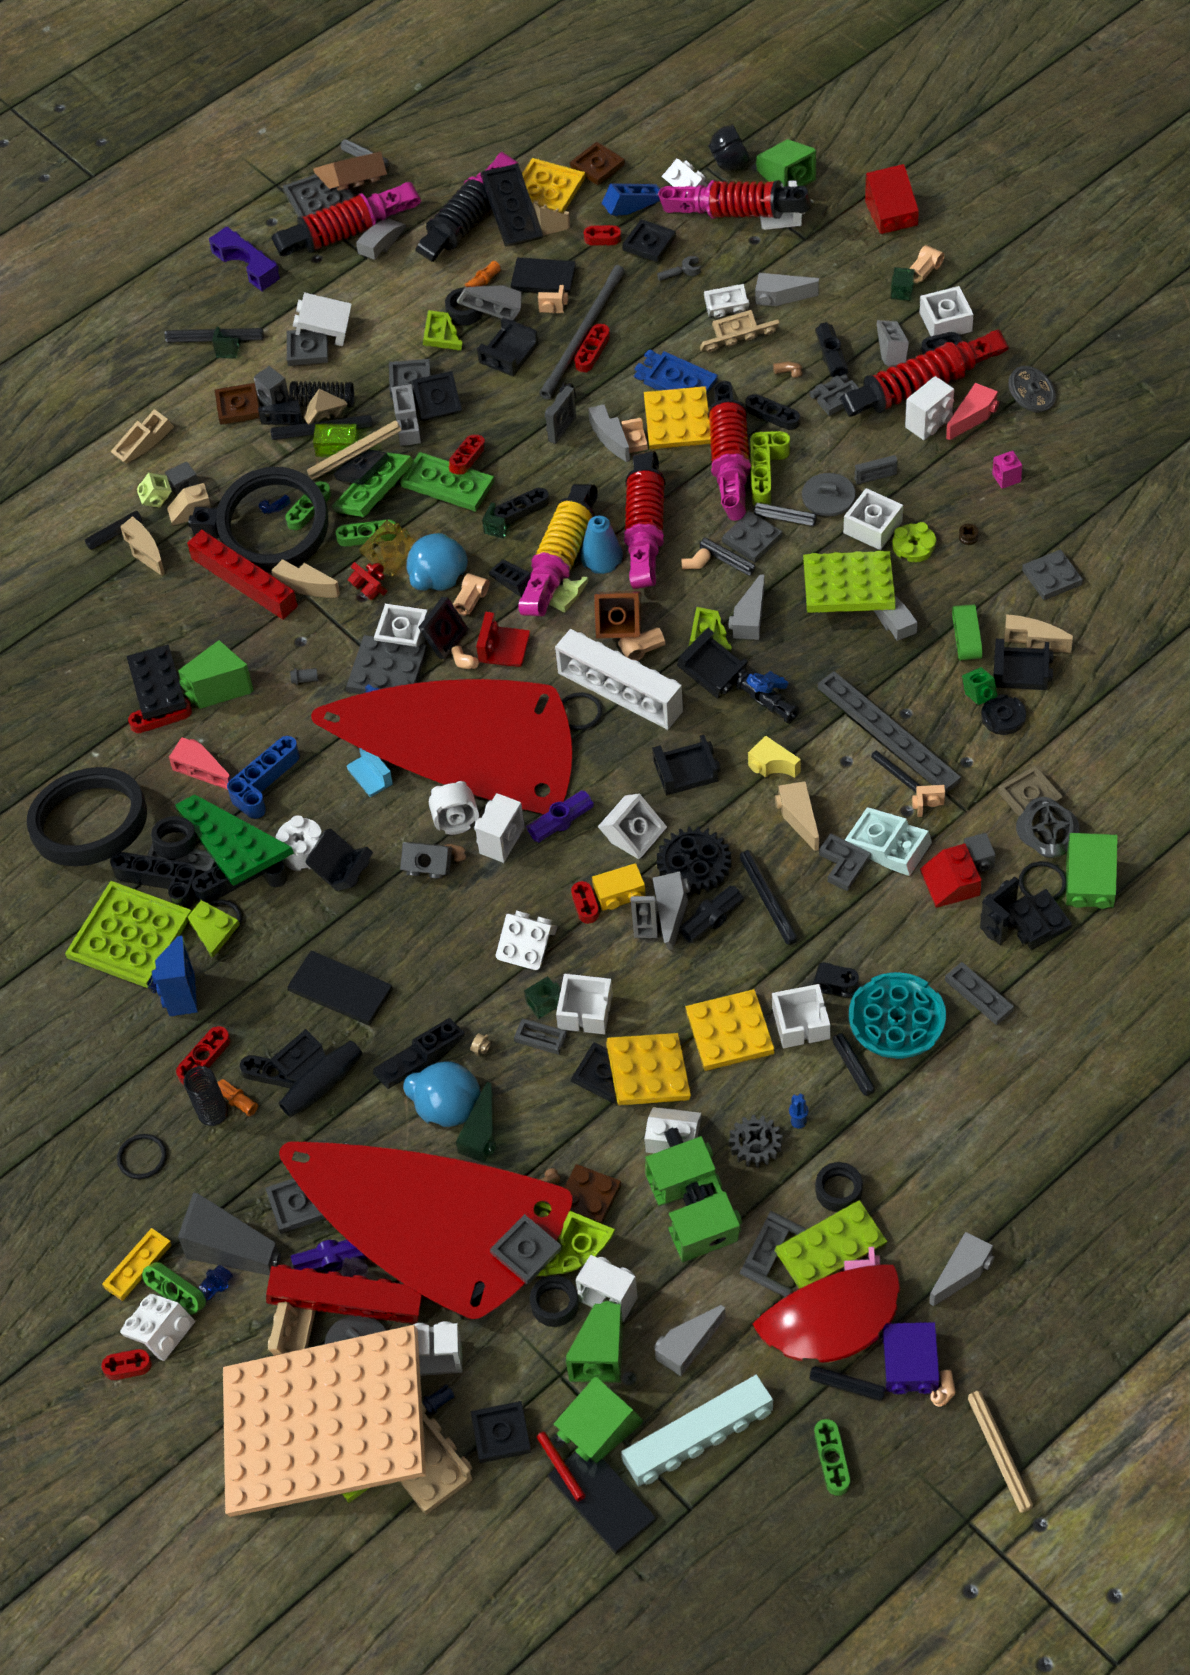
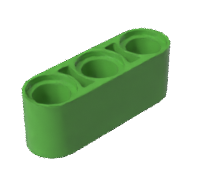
M975 604L953 606L952 617L959 661L982 659V643Z

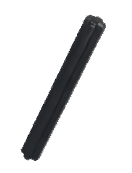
M262 328L166 330L164 337L166 342L263 340L264 331Z
M371 415L312 422L309 425L308 423L273 427L270 433L272 440L368 428L372 427L373 423Z
M750 850L741 852L740 860L787 945L796 943L798 936Z

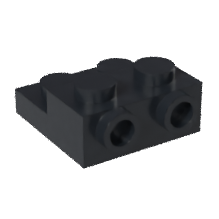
M1047 889L1029 899L1027 896H1024L1006 906V911L1010 914L1009 926L1016 928L1020 942L1023 945L1027 944L1031 951L1072 929V923Z

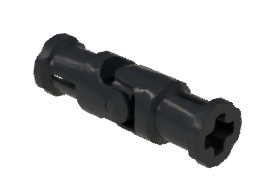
M745 672L740 676L736 683L737 689L744 690L750 694V698L763 707H767L773 714L777 713L783 717L787 724L795 720L799 713L798 706L791 705L785 701V697L777 694L774 690L770 693L756 692L746 681L750 674L749 672Z

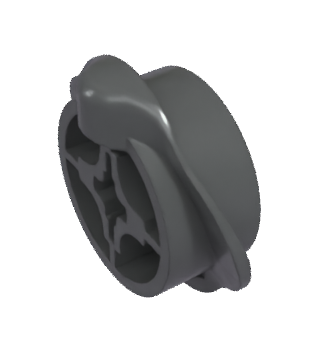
M1038 797L1028 803L1023 813L1017 819L1016 832L1022 842L1035 849L1042 856L1057 858L1067 852L1069 834L1079 833V822L1072 812L1059 805L1055 800L1048 797ZM1040 811L1039 823L1032 826L1035 813ZM1052 812L1055 813L1061 821L1056 820L1053 817ZM1044 825L1050 826L1051 830L1045 829ZM1063 829V836L1060 842L1055 844L1057 831ZM1034 834L1040 835L1042 837L1043 843L1039 841Z

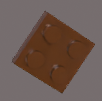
M595 142L570 162L571 169L585 172V178L598 186L625 165V159L598 142Z
M255 383L215 389L220 425L260 418Z
M576 1164L564 1187L572 1195L573 1201L570 1211L603 1224L622 1184L618 1179Z

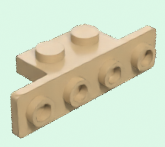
M752 310L715 320L712 325L717 338L703 341L700 350L701 352L706 350L707 352H713L719 346H733L742 339L749 341L755 339L759 334L770 335L776 332L780 322L777 319L756 325Z
M278 1302L277 1311L273 1318L272 1333L268 1339V1350L275 1356L307 1349L316 1310L294 1308L288 1302Z

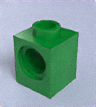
M982 667L962 675L965 694L977 705L998 697L994 677Z

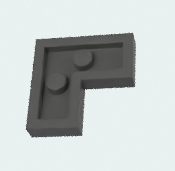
M831 833L819 849L820 856L836 863L828 875V882L846 891H849L871 858V852Z

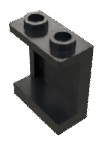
M502 318L501 329L488 346L480 344L477 348L479 363L514 377L539 345L537 331L513 320Z
M707 628L679 656L677 666L718 699L722 693L726 695L733 687L732 683L747 672L748 660L745 658L742 661L737 659L713 639L714 632Z
M996 638L993 672L996 688L1047 690L1048 681H1052L1053 668H1049V664H1053V650H1049V642H1045L1044 649L1004 647L1005 639Z
M700 735L699 743L663 752L661 745L652 747L653 762L666 796L718 782V772H721L718 759L713 758L714 750L711 741L707 742L705 735Z

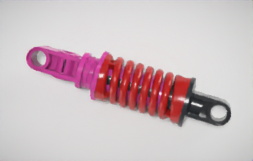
M711 180L708 187L704 185H698L697 187L665 186L658 193L663 210L667 213L697 212L698 214L708 212L712 219L725 216L727 218L732 216L734 218H759L762 216L763 218L780 219L783 212L805 213L812 207L806 187H783L780 180L767 181L766 183L764 181L759 183L756 181L751 183L749 181L744 183L742 181L737 183L731 181L728 183L727 181Z
M406 182L401 186L380 194H372L369 198H366L361 193L349 199V201L345 200L342 203H337L335 206L332 205L329 208H324L322 211H316L315 214L311 213L307 216L297 217V225L277 231L272 235L271 239L281 257L288 256L304 248L313 253L315 250L320 249L322 244L328 246L329 242L333 244L336 242V239L341 241L343 237L349 238L350 235H356L357 231L362 233L375 225V222L378 220H385L388 216L416 207L420 204L421 198L412 182Z
M721 381L714 388L715 403L708 409L712 455L711 472L717 478L721 494V504L728 518L732 521H737L746 514L744 485L746 484L751 467L748 451L747 408L738 401V396L731 382Z
M655 450L633 455L634 470L629 472L625 479L627 494L624 543L629 546L628 552L631 555L629 579L634 590L656 585V556L658 555L659 547L664 543L663 510L666 479L658 471L659 459Z

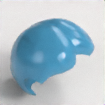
M441 533L426 535L412 545L407 556L406 569L410 584L413 588L421 591L428 589L442 591L452 588L456 585L458 576L460 574L463 575L466 571L468 557L460 543L449 538L447 535Z
M451 1061L438 1062L426 1067L419 1073H412L406 1077L403 1084L404 1092L414 1102L418 1115L427 1124L433 1122L442 1127L457 1126L468 1121L473 1113L474 1105L481 1098L480 1086L475 1076L464 1066Z

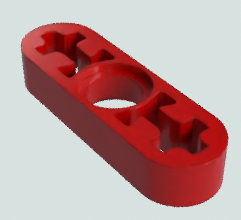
M596 324L590 330L575 356V367L578 371L588 372L594 367L610 339L609 327L607 325ZM589 346H597V347H598V348L595 349V350H588V349H587Z
M469 435L449 459V471L451 473L464 474L469 470L484 451V437Z
M184 698L187 708L174 711L173 714L167 713L160 719L152 717L151 721L143 719L141 710L135 711L128 718L130 728L135 733H143L184 720L192 714L190 701Z
M216 1026L210 1029L177 1066L176 1074L183 1085V1072H188L197 1066L209 1068L229 1046L230 1037L224 1027ZM221 1036L223 1037L222 1040L217 1039V1040L215 1041V1039H214L215 1037H218V1038H220ZM207 1051L210 1053L209 1057L205 1060L197 1059V1055L200 1052Z

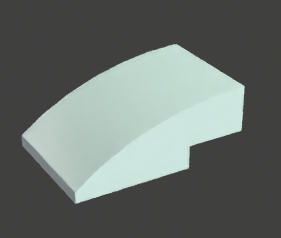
M868 807L845 839V841L871 852L870 859L908 876L912 874L932 843L928 830L908 825L906 818Z

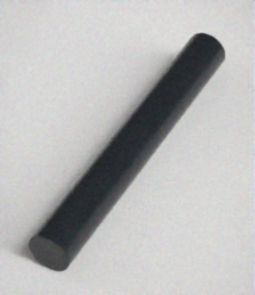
M877 750L872 753V759L916 793L917 786L921 785Z

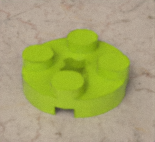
M924 522L897 527L893 536V551L899 558L902 556L907 558L909 562H921L928 559L933 550H935L936 537ZM911 541H918V544H917V545H914L913 543H909V542H911Z

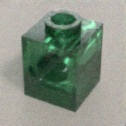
M894 268L891 283V299L911 301L915 269Z
M547 976L524 990L525 1001L538 1019L558 1007L561 987L557 982L553 983Z

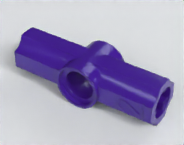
M581 790L564 802L553 803L550 806L549 812L527 825V831L531 838L539 843L556 831L567 830L571 825V821L593 808L594 804L586 791Z
M326 1240L319 1243L315 1249L291 1255L294 1269L311 1268L317 1272L323 1271L325 1273L336 1272L342 1269L344 1264L368 1258L348 1240L340 1242L337 1240Z

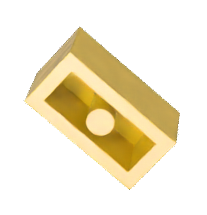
M636 863L592 876L593 890L602 911L616 909L620 905L630 903L631 896H646L645 884Z

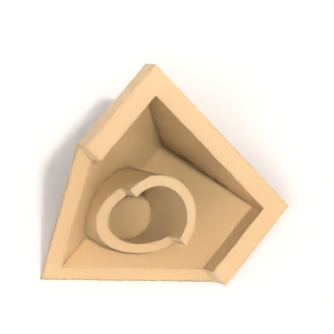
M537 201L533 202V208L543 236L570 228L569 212L560 213L558 208L554 211L550 210L546 204L540 207Z
M319 389L302 412V416L308 425L312 424L315 419L317 422L325 417L330 419L329 414L339 417L347 403L345 400Z

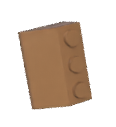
M381 151L313 169L314 173L329 189L337 187L338 191L349 188L348 184L353 183V187L364 185V180H369V183L380 181V176L387 175Z

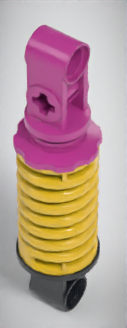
M574 484L571 487L568 498L561 499L557 503L556 511L548 525V529L531 560L533 568L531 579L528 581L525 592L519 600V612L522 616H544L553 598L555 589L559 587L563 579L569 577L574 560L584 541L588 522L592 517H595L592 508L598 498L596 485Z

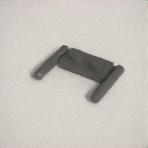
M770 1210L739 1274L784 1297L792 1294V1289L767 1277V1274L777 1256L774 1250L784 1242L788 1231L798 1235L807 1229Z

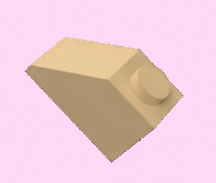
M204 483L184 488L167 507L172 526L188 522L189 516L193 515L195 507L211 508Z

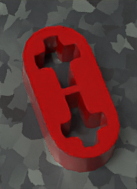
M614 225L588 226L584 229V241L588 245H616L621 241V230Z
M577 882L572 886L571 894L578 918L583 923H593L598 919L599 911L592 887L587 882ZM583 890V892L585 893L584 899H582L581 894L578 891ZM585 906H588L591 914L587 915V913L585 912Z
M136 1349L106 1356L102 1361L101 1368L108 1379L120 1380L146 1374L150 1370L152 1362L146 1351ZM142 1358L141 1366L137 1367L135 1364L137 1359ZM112 1363H117L116 1371L111 1372Z

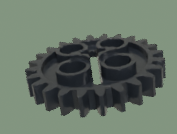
M689 826L685 833L682 829H679L678 836L670 833L671 840L665 838L664 845L659 846V853H657L659 876L680 872L684 879H688L690 886L688 895L692 893V890H696L697 894L700 895L703 888L705 891L710 892L709 886L712 885L714 888H718V881L724 883V875L729 876V868L732 866L729 845L724 844L723 837L718 839L717 832L709 835V828L701 832L700 826L696 828V831H692Z

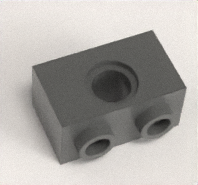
M268 366L254 376L259 403L262 407L290 402L285 378L272 367Z
M403 842L400 870H406V875L420 876L421 872L429 873L431 878H443V875L450 874L452 846ZM424 854L429 855L431 858V864L428 867H425L421 862Z

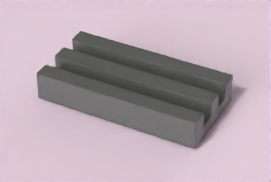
M893 455L855 465L854 480L856 484L896 475V456Z
M522 1018L514 1036V1042L559 1055L561 1052L560 1048L563 1047L564 1039L567 1037V1031ZM524 1027L529 1028V1029H532V1030H536V1031H539V1032H536V1033H535V1032H532V1031H528V1030H525ZM543 1033L550 1034V1035H553V1036H557V1037H559V1038L556 1039V1038H553V1037H549V1036H546V1035L543 1034Z

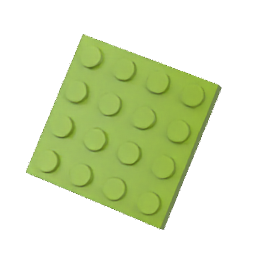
M890 551L803 554L807 613L895 609Z
M110 881L65 955L70 960L148 988L153 981L152 970L156 969L155 960L181 935L189 921L188 916L191 910Z

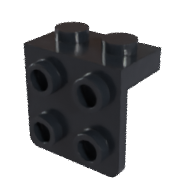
M329 828L323 832L306 858V864L332 888L340 891L353 888L357 884L358 876L369 865V859L373 851L368 847L353 849L335 831Z
M1013 877L1010 881H1004L995 893L988 894L982 901L980 929L984 931L990 940H994L999 945L1007 940L1010 914L1006 911V906L1017 901L1019 879Z

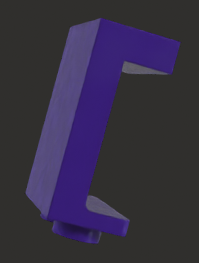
M935 1322L886 1324L882 1330L886 1392L901 1395L908 1391H918L921 1394L937 1391L939 1372Z

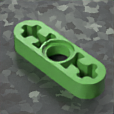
M323 481L316 482L315 484L327 502L331 497L329 484ZM305 494L286 513L287 526L291 530L302 529L315 515L314 506L308 509L303 507L306 503H312Z
M392 520L342 525L336 530L337 542L341 546L391 541L398 535L397 525ZM365 530L372 531V533L368 536H363L361 534Z
M155 1262L144 1268L142 1277L146 1285L166 1299L178 1302L188 1314H195L205 1307L206 1299L204 1294L163 1264ZM171 1283H174L176 1285L178 1290L177 1294L171 1290Z
M823 1419L815 1426V1441L826 1488L831 1494L840 1496L849 1490V1472L838 1426L830 1419ZM823 1428H827L831 1432L830 1444L826 1445L825 1435L821 1434ZM829 1451H834L839 1454L840 1459L836 1463H829L824 1458L825 1454ZM838 1470L839 1479L843 1481L841 1487H837L836 1483H833V1471Z

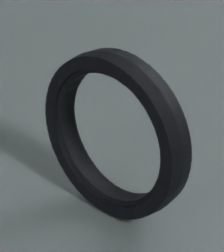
M266 467L245 474L226 490L217 509L216 523L221 543L265 572H272V569L282 559L296 567L312 557L326 537L329 516L326 500L322 492L308 476L290 468ZM269 485L290 486L303 492L311 500L315 516L311 530L298 545L277 554H259L247 550L235 540L231 533V519L237 505L249 493Z
M107 767L77 770L50 783L33 800L27 814L29 836L37 851L53 863L64 866H86L99 863L121 853L140 835L147 820L146 800L135 779L123 771ZM93 788H110L122 792L131 800L130 811L124 822L114 832L97 841L83 845H63L52 841L44 834V824L52 809L65 798L75 793Z

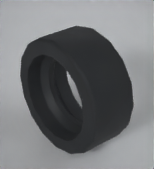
M458 288L451 291L445 299L446 313L449 314L451 322L462 326L471 325L477 322L484 312L475 309L467 311L455 310L453 307L458 304L457 300L464 288Z
M170 816L161 819L152 828L153 848L161 857L178 859L191 853L196 846L195 828L192 822L186 818ZM179 832L187 835L178 842L168 843L161 840L170 833Z
M834 1162L824 1166L817 1174L815 1182L817 1200L823 1207L834 1212H839L861 1200L863 1192L861 1174L848 1163ZM831 1177H846L853 1182L854 1190L847 1197L835 1198L825 1192V1182Z
M551 1275L543 1277L535 1283L530 1293L532 1313L538 1322L546 1326L558 1327L565 1325L578 1312L579 1301L576 1288L570 1280L563 1276ZM552 1289L562 1290L568 1294L569 1305L561 1312L548 1313L540 1307L539 1300L541 1295Z

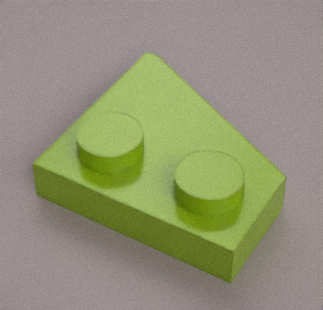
M428 310L423 345L462 350V341L456 335L457 331L451 323L449 314Z
M696 607L689 646L709 628L714 632L713 639L731 653L732 646L728 644L726 639V631L721 624L719 612Z
M202 900L188 916L191 926L212 958L240 925L236 918Z

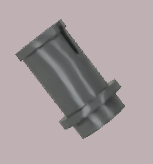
M294 668V670L290 671L292 684L296 683V685H299L298 683L318 681L317 668L302 670Z

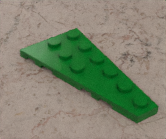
M195 794L175 804L181 817L192 822L196 837L233 886L294 854L291 846Z

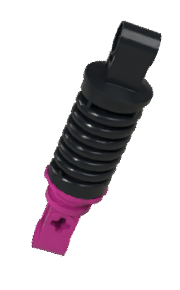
M500 152L486 170L513 165L518 162L504 152ZM481 173L476 177H469L456 194L440 209L439 213L427 222L426 230L428 234L418 243L415 250L417 253L434 262L444 249L454 250L466 233L491 208L480 176Z

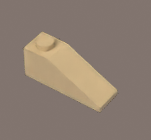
M806 782L779 785L778 795H775L777 809L781 808L783 818L814 851L819 850V835Z

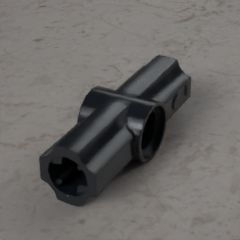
M828 322L820 323L815 328V333L822 350V360L826 363L830 376L840 377L848 374V367L841 351V342L836 337L833 325L828 324Z
M728 886L713 900L707 899L703 901L698 907L696 914L679 927V932L683 938L689 943H695L711 928L713 930L718 929L725 922L727 915L744 902V897L740 890L735 886Z

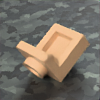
M560 285L559 293H538L539 312L563 313L564 305H568V293H565L564 285Z

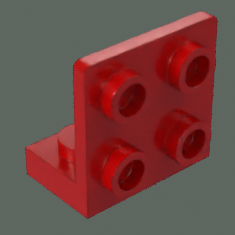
M485 612L476 645L479 662L521 667L530 631L499 627L498 622H495L494 613Z

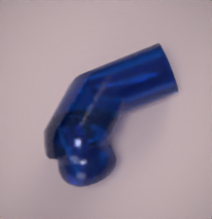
M283 495L272 504L265 499L258 506L262 513L269 514L282 510L291 503V500L287 495Z

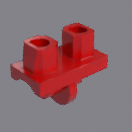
M355 562L350 566L354 572L347 580L356 589H359L366 581L367 584L361 592L367 598L372 600L378 593L384 596L388 592L377 581L378 578L380 580L385 578L383 565L380 563L373 565L369 563L366 566L368 572Z

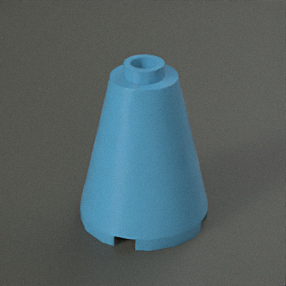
M595 516L589 520L580 552L582 565L585 568L591 569L593 573L604 574L612 572L619 563L621 564L623 559L620 543L609 520L604 516Z

